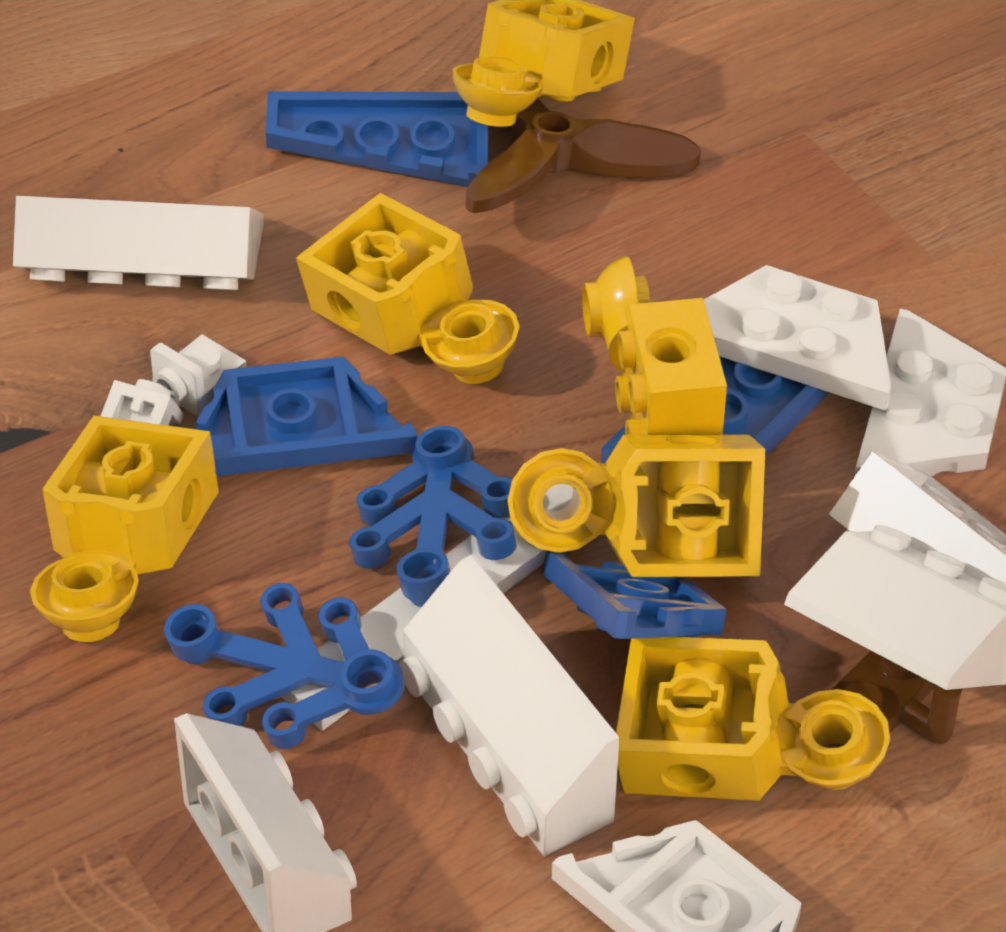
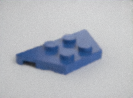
M344 356L223 370L213 389V400L204 406L196 421V430L211 432L217 476L410 454L416 448L415 443L417 440L416 429L410 423L402 426L388 412L387 400L374 386L367 385L361 380L360 372Z
M546 551L542 574L577 604L578 611L588 614L596 621L595 626L598 629L607 631L613 638H698V636L722 635L727 609L686 577H632L621 563L605 560L602 567L576 565L566 557L567 552Z

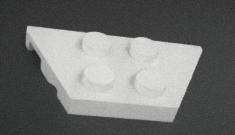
M768 265L704 299L719 356L886 411L890 400L891 382L877 300Z
M900 309L887 353L891 382L889 405L886 411L872 407L854 477L872 452L925 471L930 476H934L942 471L961 473L984 470L1005 387L1006 368L911 311Z
M697 820L664 828L661 833L655 836L637 835L615 841L612 845V853L578 862L575 861L573 854L570 853L559 856L552 862V880L615 932H795L801 910V902Z

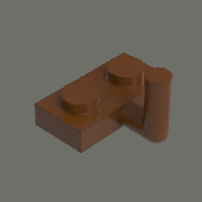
M870 651L831 689L859 693L877 704L888 720L889 733L902 722L936 744L948 742L953 735L962 688L945 690L873 651ZM934 689L931 706L928 708L920 702Z

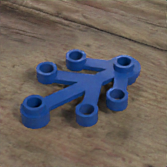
M436 426L421 433L416 440V448L412 453L413 463L383 483L364 489L358 494L356 500L361 521L369 526L354 532L349 540L353 560L359 567L375 568L386 563L391 556L389 544L420 523L417 549L404 555L397 564V574L402 594L418 607H423L450 573L448 558L444 554L448 520L476 537L479 553L486 559H504L513 554L517 547L513 525L510 521L503 519L510 516L507 500L513 479L498 477L473 461L474 451L471 442L464 437L461 430L452 426ZM454 479L481 494L484 511L452 491ZM426 482L424 492L397 509L396 500Z
M277 583L268 587L263 592L260 600L268 623L278 627L287 647L222 631L213 612L208 607L200 604H189L176 609L170 614L164 625V634L173 654L182 661L190 664H202L215 657L268 671L234 687L222 686L208 693L203 702V710L208 719L242 726L247 719V710L310 683L328 687L295 704L280 702L272 705L265 711L262 717L263 729L270 744L279 749H289L298 745L306 735L307 726L346 709L362 715L381 713L392 707L400 699L404 691L405 680L401 667L385 653L369 649L360 631L362 622L357 607L348 598L338 597L327 601L320 608L318 614L324 635L330 641L339 643L345 662L320 656L302 617L304 607L298 590L289 583ZM281 602H291L282 609H274ZM338 617H349L343 623L332 624V621ZM378 683L373 687L365 688L370 684ZM234 705L229 712L216 714L221 707ZM293 721V724L287 729L275 730L280 723Z

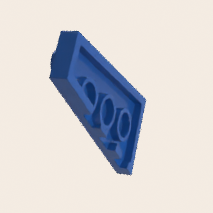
M268 91L266 115L267 148L466 187L488 165V125L475 122L467 117L468 105L462 100L458 92Z

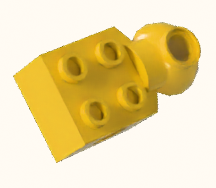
M498 0L488 3L479 58L474 59V63L461 64L452 69L455 88L462 100L468 105L467 117L485 125L497 127L512 126L515 124L517 113L530 106L538 97L545 96L553 100L568 102L573 101L578 95L587 92H599L601 87L623 80L635 18L582 0Z
M382 193L377 194L296 257L311 310L389 355L422 346L426 355L442 370L453 373L459 381L468 384H480L498 376L503 370L505 360L514 350L520 329L516 314L505 304L492 300H469L474 287L461 235Z
M623 256L608 265L596 282L583 283L582 309L586 334L588 337L601 336L607 344L610 362L618 371L623 373V375L616 376L615 393L619 413L629 412L630 420H626L625 434L723 435L727 384L704 299L695 298L651 302L645 276L635 277L634 269L628 256Z
M93 416L42 488L53 550L63 558L46 566L34 578L30 594L37 611L51 624L63 629L64 634L69 639L78 642H94L112 635L119 627L120 618L133 603L139 583L137 575L173 567L219 493L210 431Z
M623 435L606 463H597L583 452L559 448L540 452L525 462L511 482L507 500L511 522L520 536L538 549L557 553L576 550L597 538L598 535H605L617 557L632 577L760 576L765 448L750 435ZM558 484H567L573 487L572 500L568 506L557 511L547 510L543 507V498L548 489Z
M691 637L631 639L616 734L619 736L618 771L624 794L760 801L781 775L798 776L811 785L827 789H846L868 778L884 760L890 742L888 720L877 704L859 693L840 689L818 691L798 700L796 703H788L785 678L780 671L779 662L766 640ZM835 743L844 744L843 746H841V747H839V748H826V747H825V746H827V745H829V744H835Z

